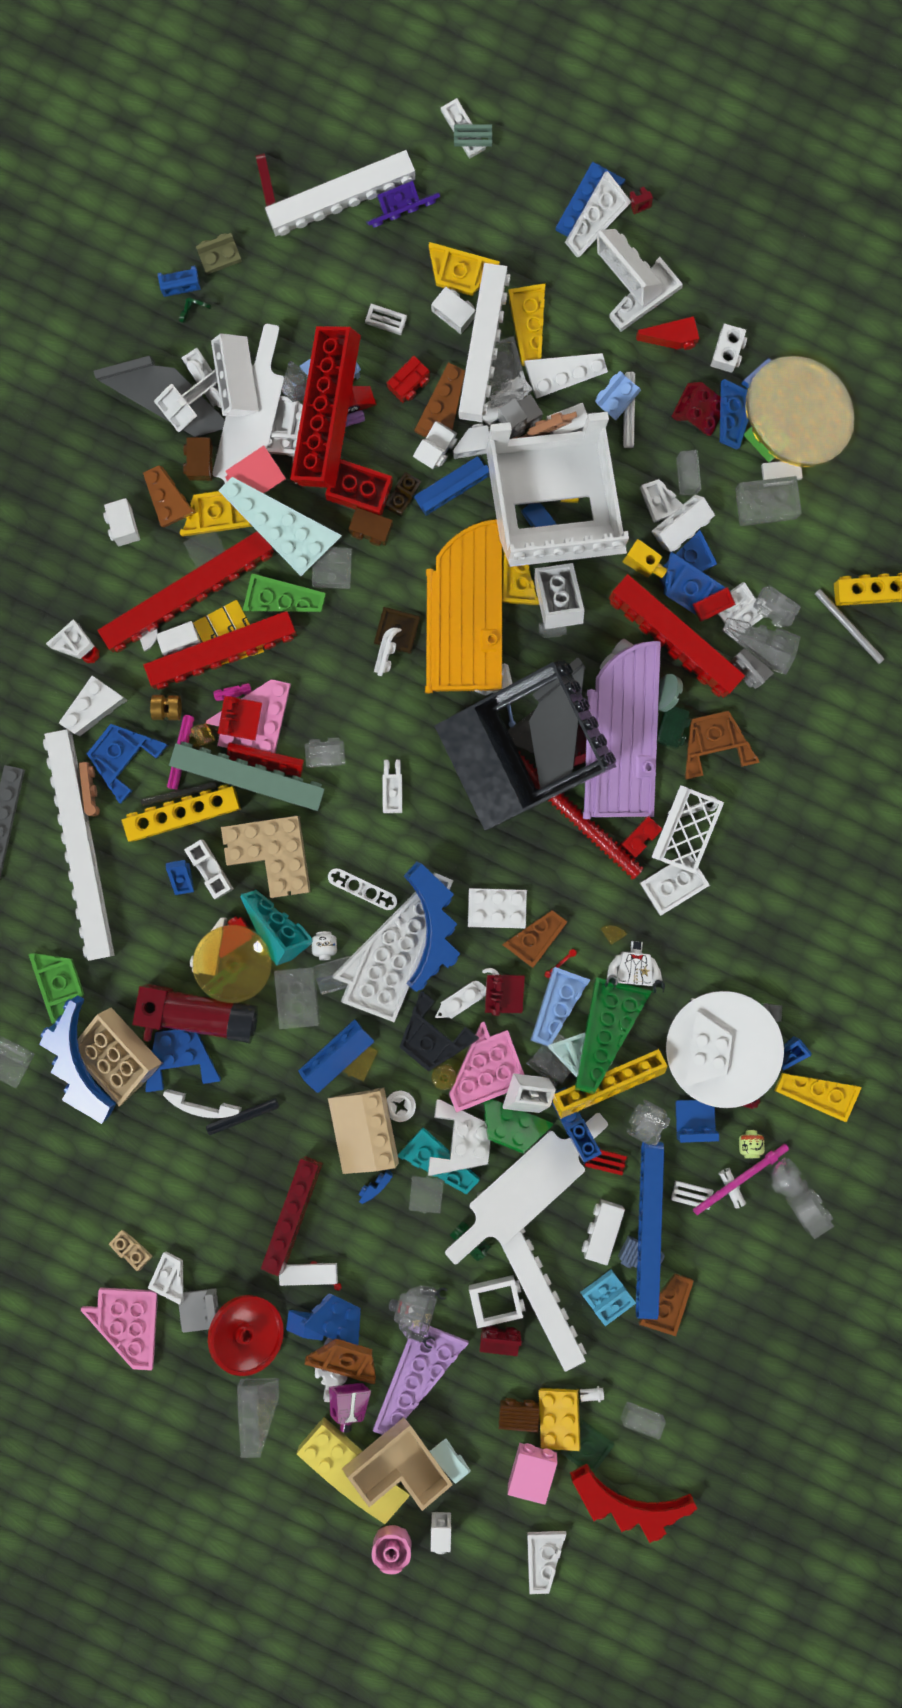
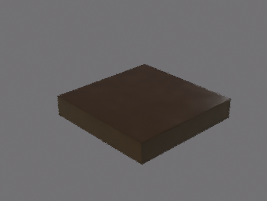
M383 607L374 644L381 646L382 638L387 630L401 628L402 630L393 637L391 642L396 643L395 650L411 654L421 617Z

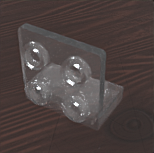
M558 1033L553 1043L562 1041L565 1038ZM541 1045L538 1051L526 1062L541 1076L549 1078L555 1087L562 1084L571 1072L545 1045Z
M0 1037V1080L17 1088L35 1054Z

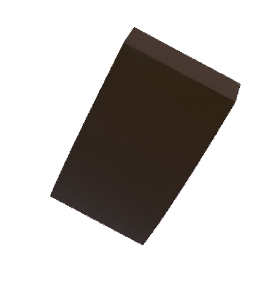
M405 472L385 504V508L402 517L422 481Z

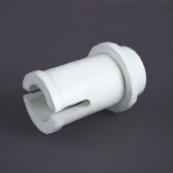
M599 1386L594 1389H580L581 1402L597 1400L601 1402L600 1400H604L603 1388H599Z

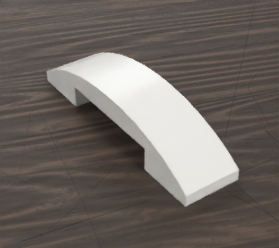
M167 1089L163 1094L169 1102L179 1109L201 1117H229L239 1114L242 1108L222 1103L218 1110L184 1101L186 1093Z

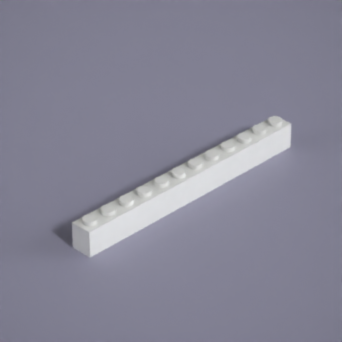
M67 729L44 734L43 745L45 750H48L49 755L47 765L52 771L50 781L52 787L55 788L54 802L56 807L59 808L60 813L57 815L59 825H62L63 829L61 839L63 844H66L67 852H65V859L70 865L68 876L74 886L72 896L74 901L77 902L78 907L75 911L78 920L80 919L81 927H79L80 937L84 938L83 954L87 957L88 961L115 956L89 819L84 811L81 778L73 735Z

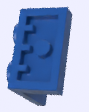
M676 1100L677 1140L680 1143L719 1141V1133L715 1130V1107L698 1100Z

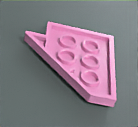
M271 679L241 698L262 703L256 741L220 734L217 746L227 748L229 742L276 753L291 684ZM221 712L206 720V724L219 726Z
M485 1022L480 1023L476 1032L479 1040L470 1045L449 1092L456 1113L507 1093L513 1073L524 1075L508 1030L489 1036Z
M100 1287L98 1307L82 1306V1313L132 1369L153 1370L158 1293L152 1290Z

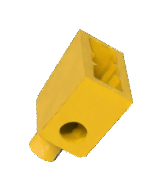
M639 539L636 540L623 560L624 564L648 578L652 573L663 578L668 569L659 563L662 556Z

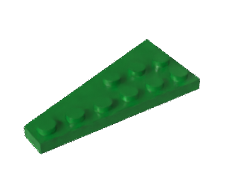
M596 977L575 1090L592 1094L596 1092L652 991L618 983L616 988L613 989L614 985L611 982L605 987L606 980Z

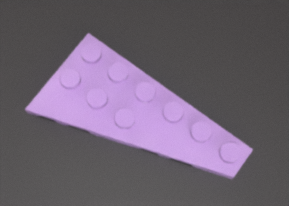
M414 1323L411 1332L424 1337L431 1335L435 1338V1341L432 1339L426 1341L428 1345L432 1346L429 1349L420 1340L408 1337L373 1431L383 1435L403 1417L406 1419L442 1377L451 1363L456 1360L460 1352L465 1349L469 1341L429 1325L426 1327L424 1323H420L421 1327L418 1325L415 1327L416 1323Z

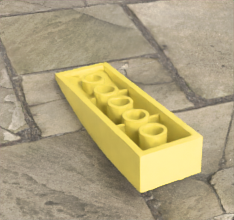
M323 1417L298 1446L297 1455L349 1500L386 1524L408 1499L410 1493L398 1483L372 1506L368 1507L342 1470L362 1450Z

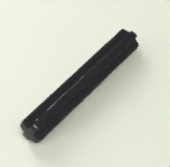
M274 1098L241 1111L239 1114L208 1124L206 1126L207 1133L209 1135L215 1134L278 1109L279 1103Z

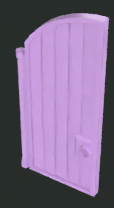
M661 641L638 643L622 650L610 659L597 675L596 691L592 689L587 690L588 703L590 705L589 711L597 719L598 729L605 736L608 743L606 746L609 752L614 754L617 767L585 782L583 819H591V817H654ZM588 740L586 741V766L597 761Z

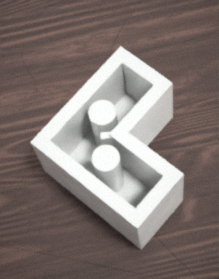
M436 421L426 439H422L413 457L432 469L443 466L448 457L445 455L449 448L452 449L458 440L455 438L457 433Z

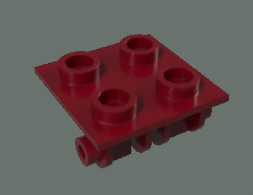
M487 975L485 1013H492L495 1016H499L500 1013H522L525 975Z

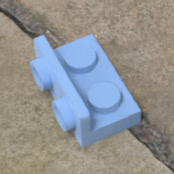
M619 371L618 374H615L610 379L609 385L599 392L595 402L605 412H608L613 419L617 420L641 389Z

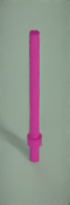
M783 1144L775 1151L767 1153L764 1159L693 1208L694 1213L699 1215L763 1168L777 1162L780 1156L789 1151L788 1146Z

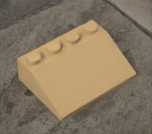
M112 1007L97 1014L77 1039L80 1055L87 1071L118 1106H121L162 1064Z
M384 1088L328 1098L343 1174L396 1168L399 1160Z

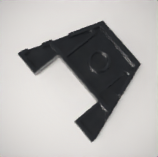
M420 991L416 1006H414L413 1014L399 1047L430 1072L479 1040V1037L465 1027L452 1042L424 1018L436 1001L425 992Z

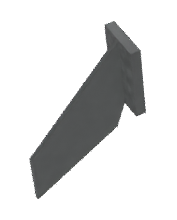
M151 356L94 371L97 380L167 421L169 420L155 404L154 400L171 384L174 385L181 395L193 387L175 368L156 366L155 360ZM202 396L189 405L197 414V417L183 429L194 437L223 430L224 418Z
M576 658L570 663V666L573 670L572 676L574 680L578 681L582 689L586 667L579 658ZM558 679L541 687L532 694L539 702L529 720L540 789L573 773L579 721Z

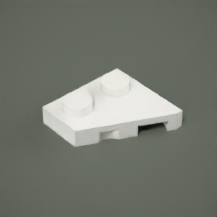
M659 479L640 487L653 522L668 518L683 505L675 498L676 495L671 490H668L666 485Z
M74 619L46 643L51 649L79 659L95 647Z
M164 1252L148 1289L179 1305L182 1304L184 1301L183 1260L168 1252Z

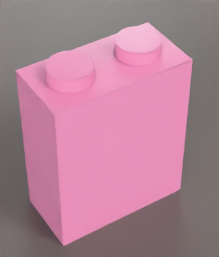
M519 1443L508 1482V1495L546 1504L557 1466V1452L548 1448L541 1449L528 1443Z

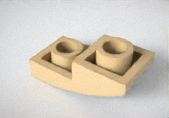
M121 1230L109 1243L111 1248L121 1258H125L136 1271H140L153 1257L124 1230Z

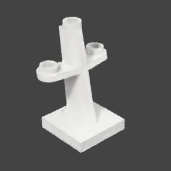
M196 359L190 360L187 363V368L197 384L182 395L171 384L154 400L155 404L178 432L182 431L197 417V414L189 405L204 393L221 408L219 391L213 387L218 383L216 369L205 377L202 372V365Z

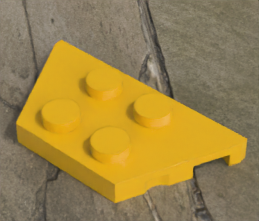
M429 242L434 278L438 287H447L450 290L454 289L456 292L473 296L480 289L484 263L500 265V262Z
M219 491L193 495L190 504L196 513L186 517L187 520L184 528L180 530V535L184 537L252 527V525Z

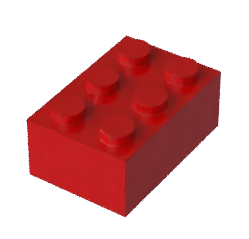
M340 459L335 488H327L325 496L328 501L355 510L357 507L382 516L393 479L390 475Z

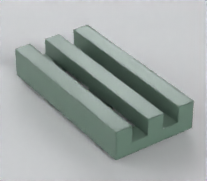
M454 124V146L492 147V125ZM458 138H488V140H458Z

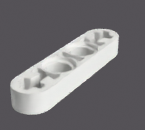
M336 868L332 869L328 874V880L332 885L378 907L392 910L397 905L395 895L346 871ZM337 872H340V877L344 879L346 878V875L349 876L345 883V887L341 886L344 882L340 880H337L336 882L333 881V873L336 874ZM351 880L359 882L358 890L352 891L349 888ZM374 888L377 891L374 899H369L366 896L367 889ZM380 892L384 893L382 895L384 898L391 896L394 904L386 907V903L380 900V904L377 903Z

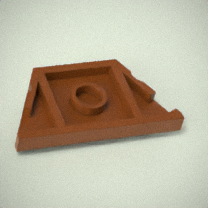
M334 1339L305 1358V1365L375 1384L376 1375L372 1349Z

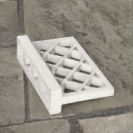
M680 785L652 858L695 874L724 802ZM689 794L698 796L701 804L690 808L687 802ZM701 798L706 799L708 801L703 803ZM709 802L719 804L715 813L707 814L704 804ZM686 804L688 809L683 811ZM702 806L706 817L695 821L691 810ZM689 811L693 822L683 826L680 821L681 814ZM714 816V818H713V820H712V823H711L709 817ZM707 818L710 824L709 830L701 833L697 822ZM679 822L681 827L676 829V826ZM695 824L699 834L688 839L684 828ZM682 829L686 840L675 844L672 836L674 832ZM707 833V835H706V837H705V840H704L703 837H702V835H704V834ZM700 836L703 845L700 849L693 851L689 841ZM672 840L673 845L670 846V847H668L669 844H670V841ZM688 842L691 852L680 856L677 846ZM675 847L679 858L672 861L664 858L666 851ZM699 852V855L696 858L695 853ZM693 854L696 861L693 869L686 867L682 858ZM680 860L682 865L676 863L675 861Z

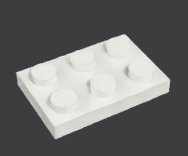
M689 855L682 858L684 865L693 869L695 861L692 856ZM680 860L675 861L676 863L682 865ZM670 864L640 882V885L660 916L710 886L699 867L696 873L693 874Z
M469 888L468 927L526 928L527 890Z

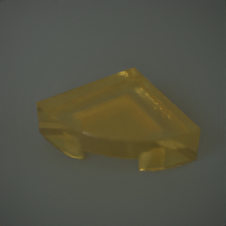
M609 925L600 928L610 945L627 935L624 930L617 926Z

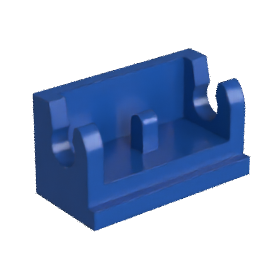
M191 266L190 270L166 275L157 273L160 290L164 297L201 290L195 266Z

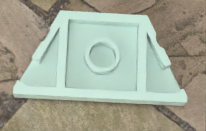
M585 1032L548 1045L549 1049L576 1077Z

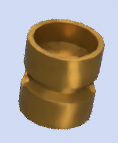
M152 695L150 703L152 720H164L165 717L168 720H180L182 713L181 697L169 695L165 698L164 695Z

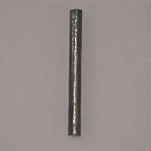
M216 781L144 798L141 799L142 806H147L206 790L217 789Z

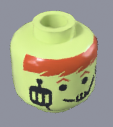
M755 1130L745 1131V1135L739 1137L740 1154L744 1155L745 1158H760V1155H763L765 1152L764 1137L757 1134Z

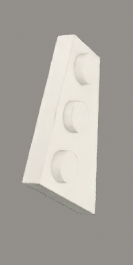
M566 1531L527 1532L530 1594H549L563 1541H565Z

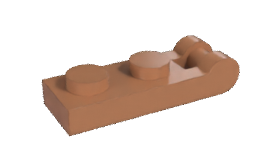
M82 762L79 763L84 811L86 815L95 817L100 813V808L95 804V797H97L96 785H93L95 770L91 763Z

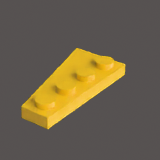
M545 284L508 289L509 303L522 366H525V360L541 359Z

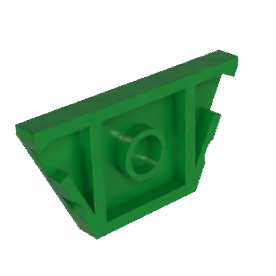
M494 1099L483 1102L485 1123L487 1125V1139L523 1154L553 1126L552 1122L524 1111L503 1109L504 1103Z

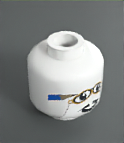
M317 932L316 936L312 938V954L319 957V960H330L331 956L337 953L336 937L331 935V932Z

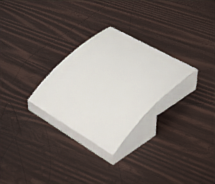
M744 582L730 592L736 605L718 613L736 637L767 615L760 601L754 598Z

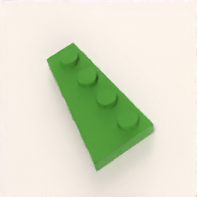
M251 574L243 611L322 612L326 593Z

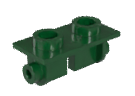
M462 1221L450 1236L457 1241L470 1227ZM483 1240L469 1254L476 1261H479L487 1255L486 1252L491 1247Z

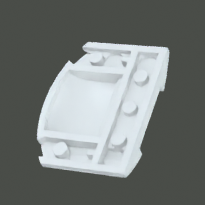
M280 396L267 448L269 454L294 457L303 407L299 401Z

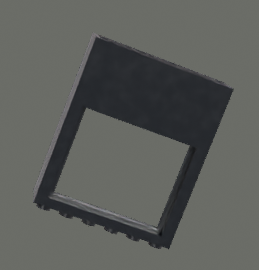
M565 660L548 664L434 726L485 831L617 767L615 764L616 758L612 752H609L606 746L608 744L607 740L598 729V721L591 715L589 711L590 705L580 692L582 691L581 686L572 676V667ZM558 679L597 761L537 790L498 710Z

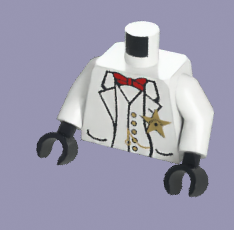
M631 941L630 952H621L609 965L607 980L604 984L605 987L611 982L614 985L613 989L616 988L618 983L653 986V993H656L657 987L662 988V993L665 991V983L662 981L661 971L655 959L650 954L642 953L643 942Z

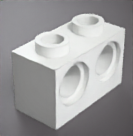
M728 324L723 325L711 367L731 373L735 367H739L742 359L739 353L741 349L745 348L747 337H744L745 329ZM729 337H734L737 342H730ZM723 355H729L732 360H725Z

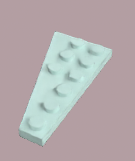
M231 477L218 490L300 576L342 536L234 477Z

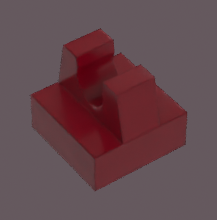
M645 187L640 188L641 195L636 196L634 191L630 192L629 197L633 214L642 212L652 206L653 196Z

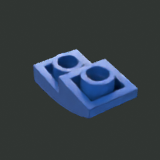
M540 502L530 503L521 510L530 526L557 525Z
M386 1169L384 1174L380 1173L375 1181L377 1186L371 1182L368 1186L364 1185L358 1194L361 1196L359 1202L363 1204L380 1193L392 1178L393 1173Z

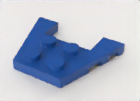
M110 724L88 751L87 755L102 775L117 801L122 804L133 790L117 779V777L141 747L158 759L168 745Z
M177 1029L155 1033L152 1052L162 1064L147 1080L146 1092L164 1089L162 1069L200 1064L203 1084L221 1081V1077L217 1073L214 1063L210 1059L198 1033Z

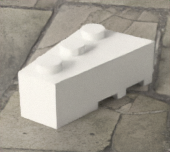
M91 676L59 724L72 733L81 736L102 718L111 714L113 710L128 700L97 678Z

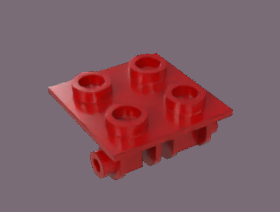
M224 696L218 734L256 741L262 703Z

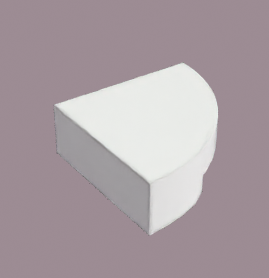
M157 629L152 632L147 630L141 634L143 637L140 641L144 652L151 649L157 640L156 634H158Z

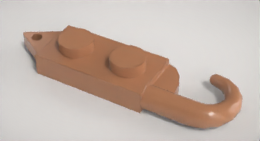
M575 411L566 415H562L561 412L553 414L551 419L547 421L541 420L536 422L535 426L530 428L527 434L519 438L543 436L572 423V420L577 417V413Z

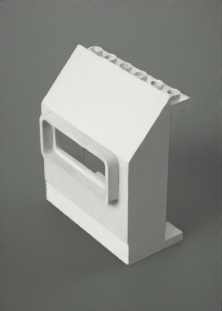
M608 412L588 414L583 431L510 439L512 430L510 422L491 424L486 452L500 542L510 567L627 553L626 544L629 536L628 531L623 532L606 432L609 420ZM583 497L590 498L593 521L524 529L518 528L515 505Z

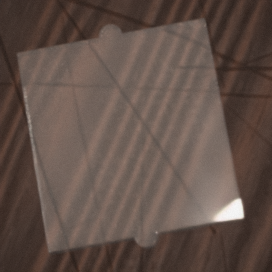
M216 532L199 534L184 542L190 554L189 558L193 560L196 568L225 551L222 545L223 541L219 539Z
M412 1176L409 1210L420 1211L423 1214H426V1212L440 1213L444 1180L430 1178V1176Z

